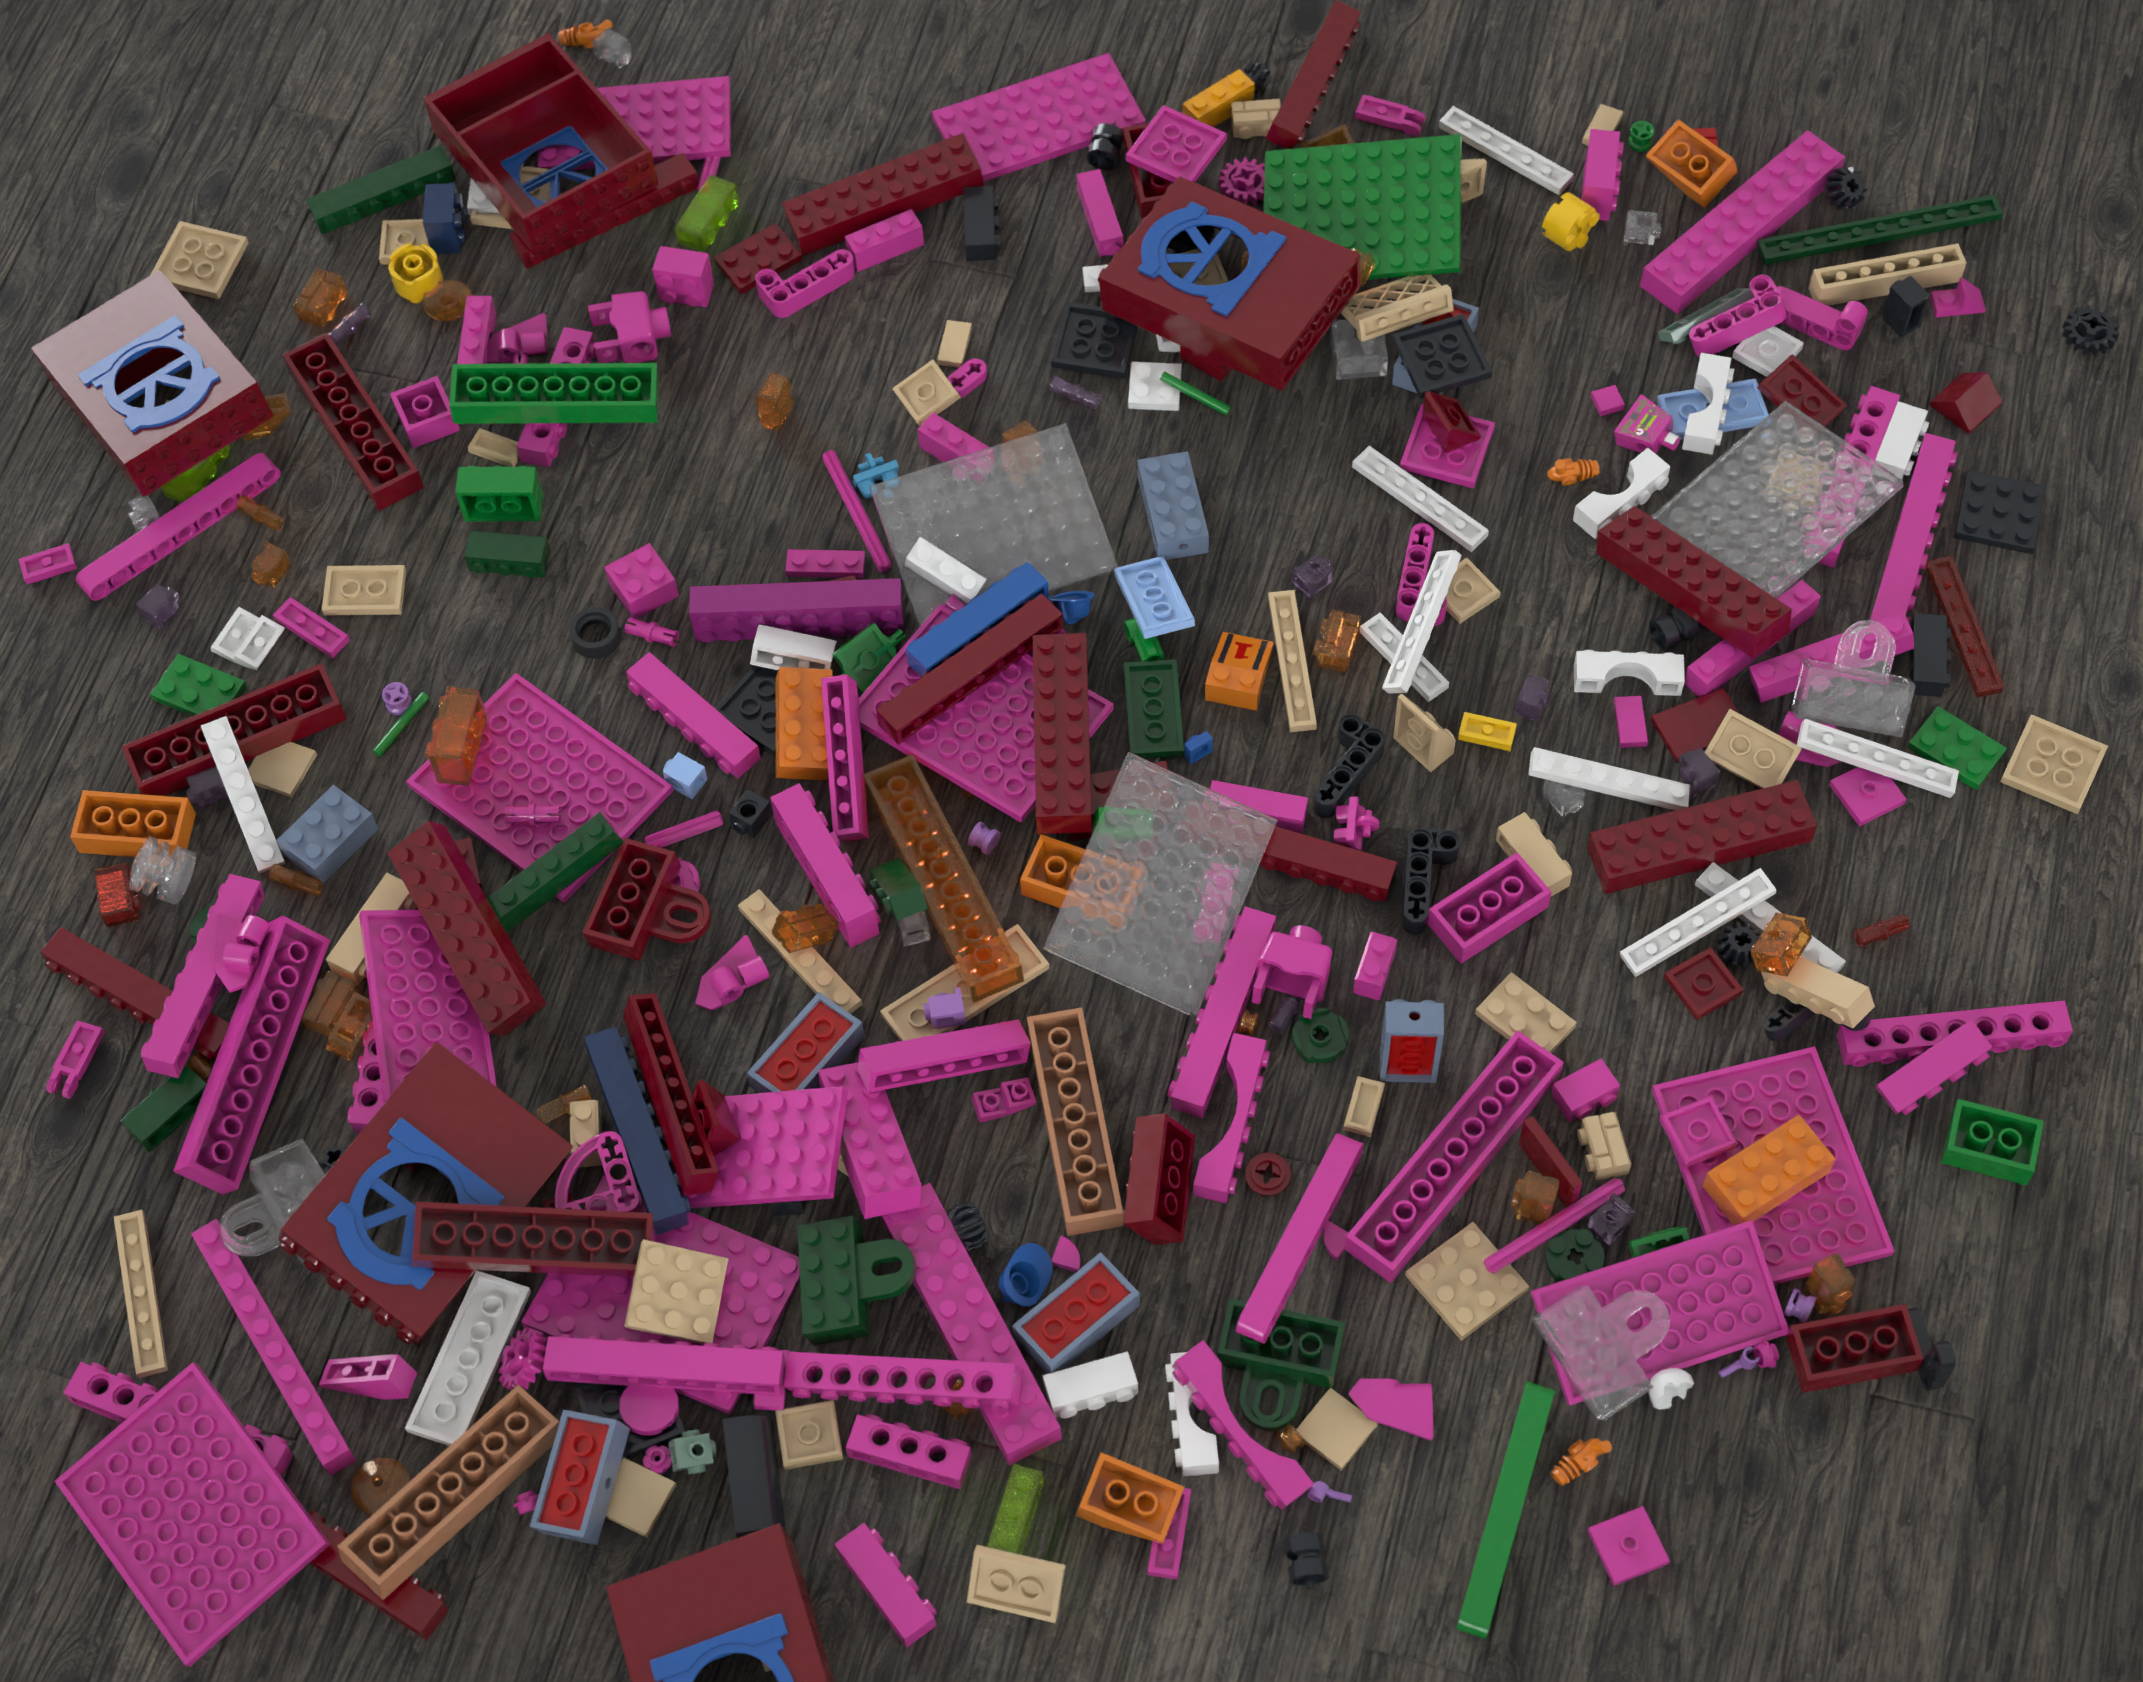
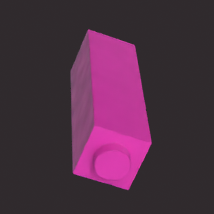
M1101 170L1076 174L1077 191L1099 256L1114 255L1123 247V234Z
M1212 780L1210 790L1205 789L1202 805L1302 834L1307 814L1308 798Z

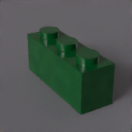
M470 531L464 557L469 571L476 573H499L505 576L510 574L524 575L525 577L534 578L545 577L551 551L547 537Z
M900 858L869 869L872 879L868 880L873 895L877 896L880 905L883 904L886 913H892L897 921L928 909L920 884Z
M185 1064L179 1078L169 1076L161 1086L150 1091L146 1099L137 1107L131 1108L121 1120V1123L127 1132L150 1153L196 1112L206 1083Z

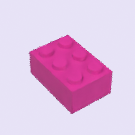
M1590 129L1581 200L1595 208L1596 212L1600 214L1599 220L1609 221L1610 211H1615L1620 185L1619 177L1616 176H1620L1622 165L1621 158L1617 157H1622L1624 142H1619V131Z

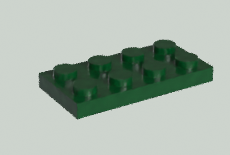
M1177 659L1124 662L1130 759L1184 756Z

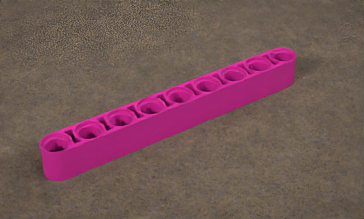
M264 453L255 454L82 569L76 576L77 584L92 600L97 601L104 598L273 485L280 477V470Z
M1338 1133L1334 1136L1239 1318L1236 1327L1237 1333L1261 1343L1266 1342L1361 1158L1364 1143Z

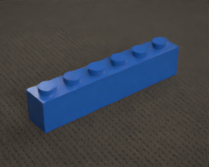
M1026 562L1021 567L1014 568L1007 577L993 583L980 596L973 597L969 604L951 613L949 618L941 624L934 625L920 639L913 640L906 648L907 664L921 677L926 672L933 671L947 657L954 656L967 643L974 642L981 637L988 628H994L1008 614L1015 613L1021 609L1028 600L1035 599L1040 594L1048 597V580L1029 562Z

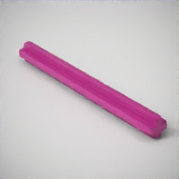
M833 450L824 452L822 455L823 461L879 572L889 571L892 568L891 561L836 452Z
M1613 1178L1490 1255L1483 1261L1486 1270L1495 1274L1625 1191L1623 1182L1620 1179Z

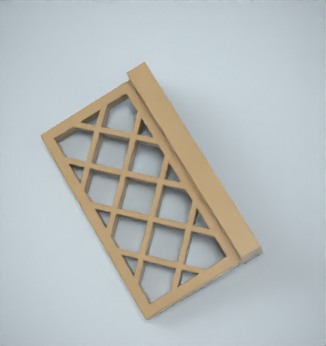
M1432 275L1408 276L1355 294L1341 314L1357 330V337L1363 342L1453 311L1452 291L1447 284L1441 286ZM1424 280L1426 281L1425 284H1419V283H1418V282H1421V281H1424ZM1410 291H1420L1419 293H1409ZM1389 298V299H1397V300H1396V301H1388L1387 299ZM1365 306H1368V307H1374V308H1373V309H1367V308H1364V307H1365Z

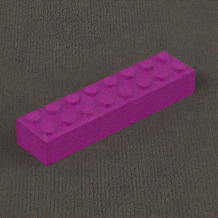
M901 578L690 587L689 614L696 641L709 643L718 640L733 642L744 639L755 640L759 624L816 637L833 636L839 638L857 635L871 623H875L882 634L893 635L898 629L904 633V601Z

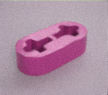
M971 359L948 376L947 379L952 386L956 385L954 389L961 398L985 381L987 377L986 364L980 359Z

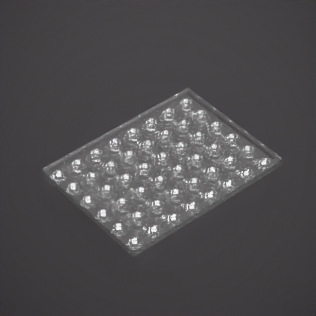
M1785 401L1651 517L1777 599L1903 488V480Z
M1066 423L870 486L871 494L919 627L939 604L944 606L951 597L950 594L904 565L906 557L919 537H922L987 579L979 596L987 591L993 583L1001 581L1014 568L1021 567L1026 562H1029L1048 580V592L1114 571L1115 568H1118Z
M1128 752L1043 949L1195 1018L1278 820Z

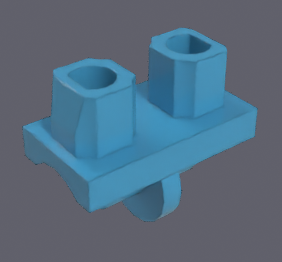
M870 453L865 454L866 462L858 465L861 473L853 475L854 481H852L854 489L858 488L864 499L877 494L874 484L876 481L882 480L886 490L899 486L897 474L899 466L897 461L894 460L884 464L882 456L873 459Z

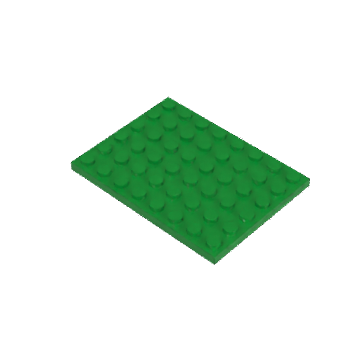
M1461 134L1265 151L1264 213L1359 253L1360 280L1461 272Z

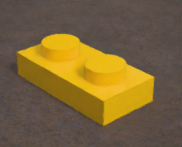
M1464 712L1458 740L1511 751L1517 723Z

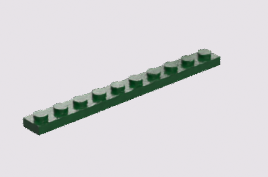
M1994 194L1759 239L1757 248L1763 264L1767 265L2001 220L2003 212Z

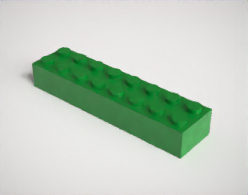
M657 363L452 364L449 407L453 424L658 423L659 375Z

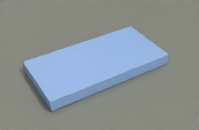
M1756 378L1726 384V389L1731 390L1728 404L1722 405V409L1727 410L1724 425L1719 424L1718 430L1727 432L1769 424L1770 417L1761 391L1757 388ZM1697 389L1657 396L1658 407L1673 418L1672 433L1680 436L1681 439H1684L1689 414L1700 412L1710 405L1706 396Z
M1164 556L1114 568L1115 578L1144 639L1195 626L1194 617Z

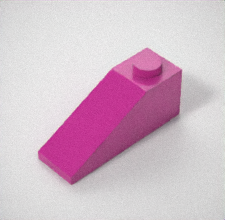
M398 1354L329 1359L319 1385L326 1389L383 1400L403 1399L409 1397L417 1372Z

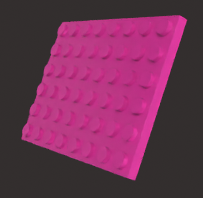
M939 604L859 697L860 727L1022 823L1036 806L1032 656L1024 655L899 745L878 725L877 709L880 705L896 697L906 686H911L921 679V676L907 664L906 648L913 640L920 639L934 625L941 624L954 612ZM1088 689L1089 732L1091 738L1113 711V703Z
M517 673L406 781L409 788L521 871L599 812L613 825L624 841L674 791L670 783ZM530 803H536L537 806L560 805L561 812L550 814H561V822H537L536 825H530L529 822L505 823L504 816L516 814H504L505 806H529ZM614 852L566 887L556 897L565 903Z
M1815 1046L1653 1085L1652 1093L1660 1115L1712 1095L1738 1143L1737 1148L1687 1168H1684L1672 1145L1704 1235L1733 1226L1702 1187L1707 1172L1797 1115L1804 1119L1835 1157L1830 1173L1753 1221L1774 1285L1893 1255L1894 1248Z
M605 1176L602 1177L593 1195L610 1190ZM627 1185L613 1186L614 1190L621 1189L622 1199L618 1200V1202L624 1203L626 1207L631 1206V1200L635 1199V1196L628 1195ZM638 1190L640 1203L633 1212L647 1213ZM597 1200L593 1202L590 1209L607 1211V1204L604 1201ZM692 1212L687 1213L689 1225L659 1235H655L652 1227L653 1242L728 1258L712 1343L725 1348L743 1345L749 1349L761 1350L763 1347H766L800 1283L799 1257ZM548 1273L521 1321L523 1327L542 1332L547 1337L569 1334L574 1338L586 1339L587 1336H598L604 1340L628 1338L633 1342H644L645 1340L653 1339L660 1341L662 1344H674V1342L683 1341L693 1346H703L700 1343L624 1327L634 1277ZM674 1389L677 1393L731 1415L742 1394L723 1391Z
M194 1362L55 1480V1483L185 1666L194 1664L330 1545L329 1541L202 1369Z

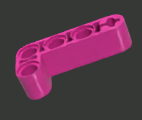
M837 250L784 281L775 271L763 269L756 275L758 296L773 315L779 318L788 317L852 280L855 276L853 255L848 250Z
M1759 275L1750 281L1749 286L1753 299L1706 320L1690 330L1689 336L1694 352L1698 357H1700L1701 353L1714 355L1784 321L1787 313L1782 296L1769 276Z
M1777 287L1787 313L1786 318L1781 322L1782 324L1842 350H1850L1864 328L1868 314L1863 304L1857 301H1850L1841 312L1786 287Z
M1425 523L1416 524L1411 529L1397 595L1396 614L1398 618L1409 622L1427 577L1433 548L1434 530ZM1419 541H1423V546L1418 545ZM1446 598L1443 601L1434 626L1440 625L1445 620Z

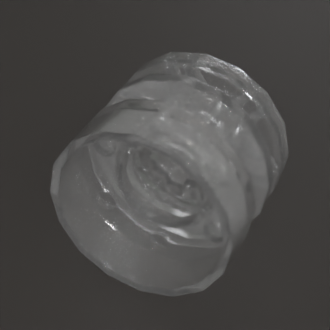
M149 836L138 851L133 862L129 889L136 892L142 889V893L149 896L157 886V899L177 905L190 882L195 866L196 852L176 846L168 856V842L162 841L158 845V839Z

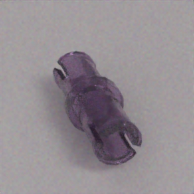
M359 303L351 313L340 318V323L328 332L336 347L349 334H354L358 330L357 327L371 316L370 310L366 305Z
M1058 376L1053 378L1049 387L1050 391L1069 398L1070 402H1078L1092 408V410L1098 408L1102 398L1101 395L1082 388L1081 384H1073Z

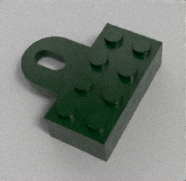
M853 1216L797 1225L803 1335L814 1346L870 1336L868 1302L898 1296L910 1287L917 1271L916 1259L913 1253L905 1244L894 1239L864 1243L863 1227ZM902 1261V1267L897 1273L882 1276L875 1275V1269L878 1265Z
M1229 1299L1217 1358L1223 1367L1245 1371L1240 1392V1409L1246 1421L1259 1430H1280L1294 1420L1298 1412L1304 1383L1333 1389L1344 1337L1345 1322L1283 1309L1265 1343H1261L1236 1332L1239 1318L1247 1302ZM1267 1389H1274L1279 1394L1277 1409L1270 1416L1263 1415L1259 1410L1262 1393Z

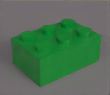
M458 467L455 493L465 522L541 521L544 495L536 467Z
M1957 1099L1950 1114L1941 1163L2027 1185L2035 1172L2044 1121Z

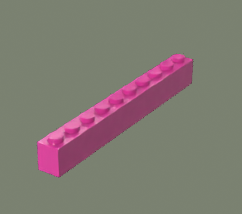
M1928 433L1924 435L1869 624L1904 612L1906 616L1907 611L1912 612L1916 596L1912 595L1913 589L1917 591L1919 589L1922 575H1919L1918 571L1919 569L1924 570L1928 554H1924L1925 548L1930 549L1934 534L1929 532L1931 527L1936 528L1940 513L1936 512V508H1942L1946 496L1945 492H1941L1942 487H1948L1952 472L1947 470L1949 466L1954 467L1958 452L1953 451L1956 442L1954 440ZM1893 656L1883 659V661L1891 663Z
M215 1219L191 1233L330 1477L357 1461L218 1220Z

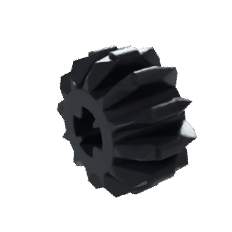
M1841 167L1827 177L1829 183H1826L1824 188L1829 193L1825 197H1831V205H1837L1838 209H1851L1865 199L1863 193L1868 189L1863 186V183L1867 179L1860 178L1861 171L1854 172L1853 167Z
M1738 921L1734 923L1733 928L1727 925L1724 928L1723 934L1719 935L1717 940L1719 944L1717 951L1718 954L1723 955V963L1731 961L1733 969L1738 964H1741L1744 970L1748 968L1749 963L1755 966L1765 952L1763 947L1765 937L1759 936V928L1751 930L1749 922L1745 927H1741Z
M971 1201L960 1202L947 1211V1216L967 1252L981 1248L989 1242V1232L974 1203Z

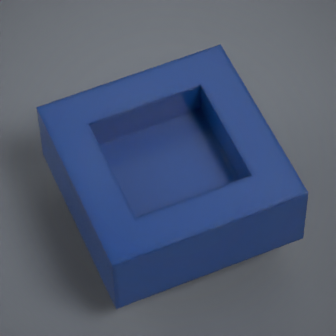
M1205 731L1200 735H1194L1184 744V757L1190 765L1212 752L1213 738Z

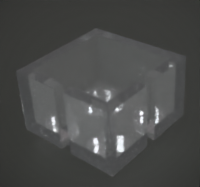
M1348 320L1335 321L1331 326L1330 341L1334 357L1336 380L1386 376L1388 355L1385 335L1383 334L1361 342L1358 338H1354V327Z

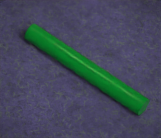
M1165 371L1160 377V381L1224 415H1227L1231 406Z
M421 692L372 750L376 756L381 757L426 704L430 699L427 694Z

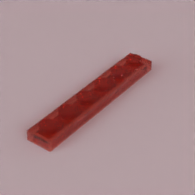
M1953 556L1928 560L1925 566L1943 613L1947 616L1948 626H1951L1952 636L1976 697L2002 693L2004 684Z

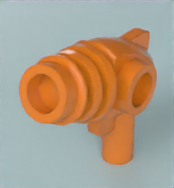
M605 20L597 27H593L592 23H583L578 27L574 26L559 31V42L561 45L579 47L583 45L584 48L595 47L597 42L606 37V31L612 28V22Z
M1571 458L1559 459L1555 462V466L1549 469L1547 476L1550 480L1561 481L1564 486L1572 485L1577 482V478L1579 481H1583L1589 477L1598 476L1599 465L1596 460L1592 461L1590 459L1588 461L1578 459L1576 462H1573Z
M1598 1438L1589 1439L1585 1443L1579 1440L1569 1447L1568 1452L1570 1454L1567 1457L1562 1456L1558 1466L1555 1465L1550 1474L1560 1486L1570 1483L1569 1479L1573 1480L1575 1477L1581 1476L1579 1470L1588 1472L1593 1469L1599 1462L1596 1457L1610 1452L1612 1445L1609 1441H1601Z

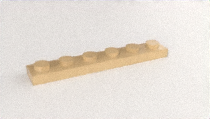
M1295 591L1269 592L1268 601L1290 732L1316 730L1317 723Z
M760 889L738 904L739 911L815 994L820 992L850 1014L862 1006V1000Z
M143 1210L114 1216L136 1375L142 1378L168 1371L146 1217Z

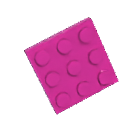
M1163 105L1126 154V161L1173 183L1179 176L1195 183L1227 140V133Z
M1421 404L1400 463V468L1404 471L1474 489L1495 428V422L1469 416L1482 437L1478 441L1446 453L1422 416L1424 404Z

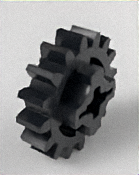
M2086 305L2084 310L2076 307L2075 312H2069L2067 319L2064 321L2062 336L2068 337L2067 345H2075L2074 351H2077L2079 348L2082 349L2083 355L2091 351L2093 356H2096L2099 350L2105 354L2108 348L2113 349L2120 334L2118 332L2120 324L2114 323L2116 317H2108L2109 310L2106 309L2101 312L2099 311V306H2096L2094 310L2090 309L2089 305Z

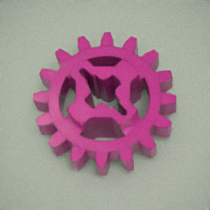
M1244 157L1243 162L1234 159V165L1226 163V170L1221 169L1220 193L1238 202H1243L1245 205L1250 201L1253 205H1256V199L1263 201L1265 164L1256 165V159L1248 162L1246 157Z
M525 1327L523 1331H517L516 1338L511 1337V1345H506L502 1353L504 1357L500 1359L503 1365L498 1370L502 1374L499 1381L503 1383V1387L513 1390L519 1385L527 1390L529 1382H535V1374H539L542 1371V1363L545 1359L543 1354L546 1352L544 1344L547 1339L543 1337L542 1332Z

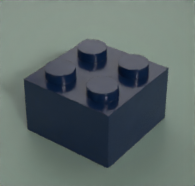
M455 183L425 185L423 227L429 246L436 254L461 253L462 243L466 242L463 224H467L466 209H462V194L457 192Z

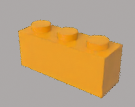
M1238 69L1184 102L1183 114L1211 127H1215L1231 117V102L1254 101V82Z

